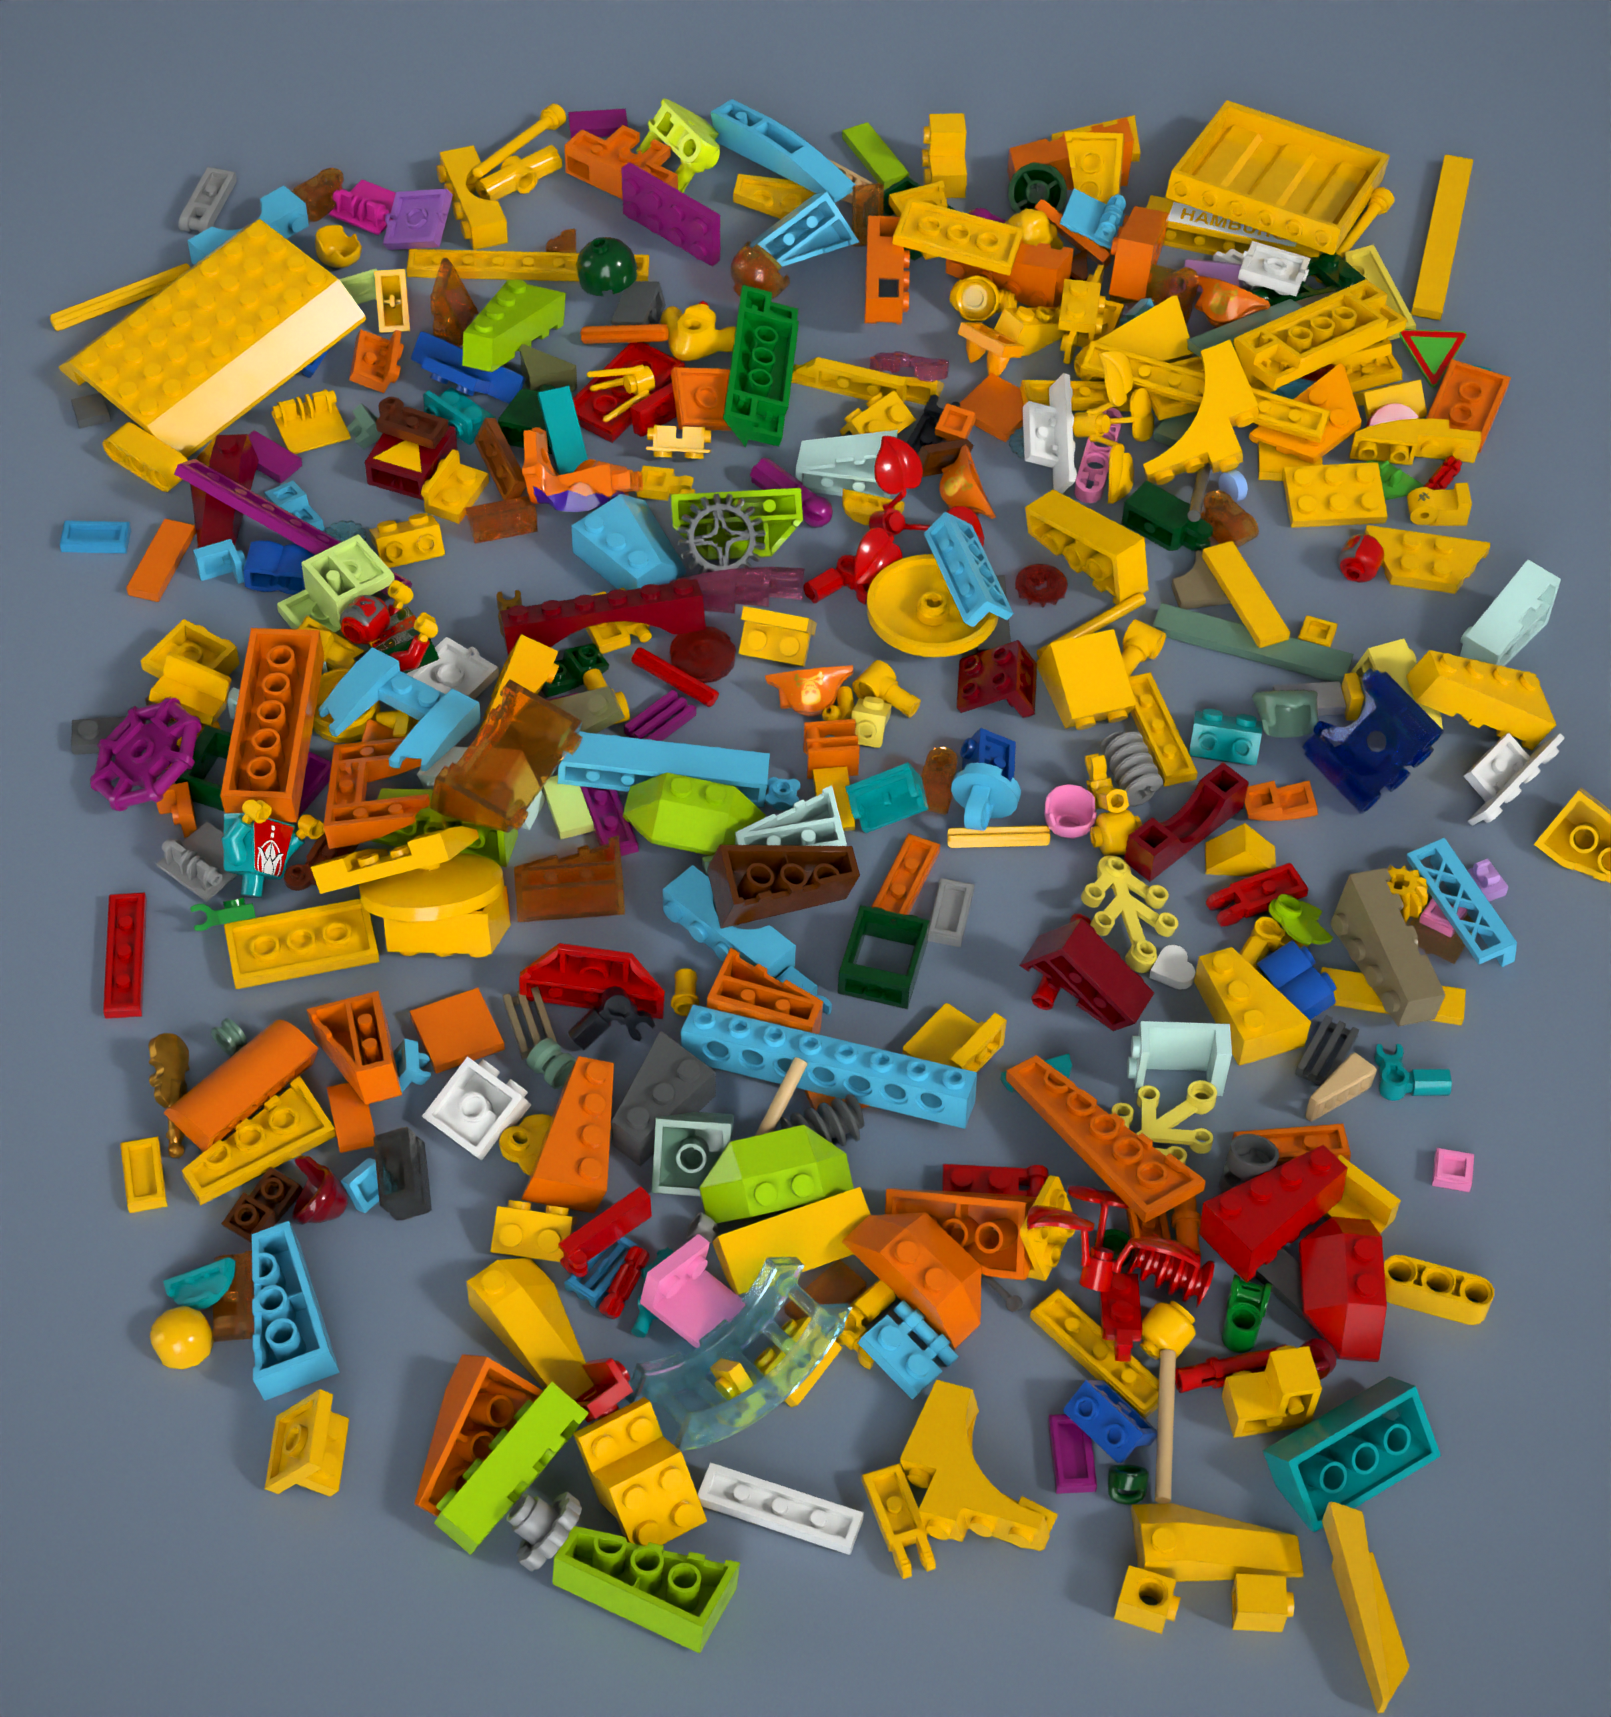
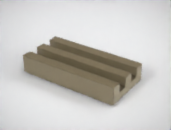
M538 986L531 988L534 1001L527 1000L526 995H520L519 991H517V996L511 997L510 993L503 995V1003L522 1060L528 1058L533 1048L528 1049L514 1006H521L534 1047L541 1039L528 1004L529 1002H534L545 1038H552L557 1043Z

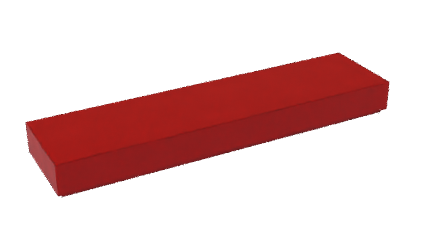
M145 892L109 895L103 1005L105 1019L142 1016L147 906Z

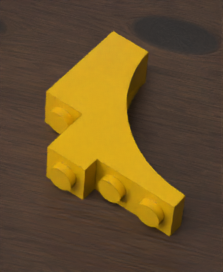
M1231 340L1200 351L1205 371V387L1198 413L1185 434L1171 448L1155 459L1143 464L1145 477L1150 483H1156L1157 485L1166 484L1172 481L1174 476L1183 472L1194 473L1202 469L1205 463L1210 464L1214 474L1219 471L1225 473L1234 470L1239 466V463L1243 462L1242 449L1232 427L1237 426L1241 428L1253 423L1255 418L1259 417V408Z
M936 1379L900 1457L906 1479L919 1488H928L918 1509L921 1521L926 1526L927 1533L939 1540H947L949 1538L963 1542L969 1528L974 1533L983 1537H991L993 1535L1007 1539L1012 1544L1021 1548H1029L1031 1546L1044 1550L1050 1537L1045 1516L1029 1510L1003 1495L986 1478L975 1461L973 1455V1430L979 1409L973 1389Z

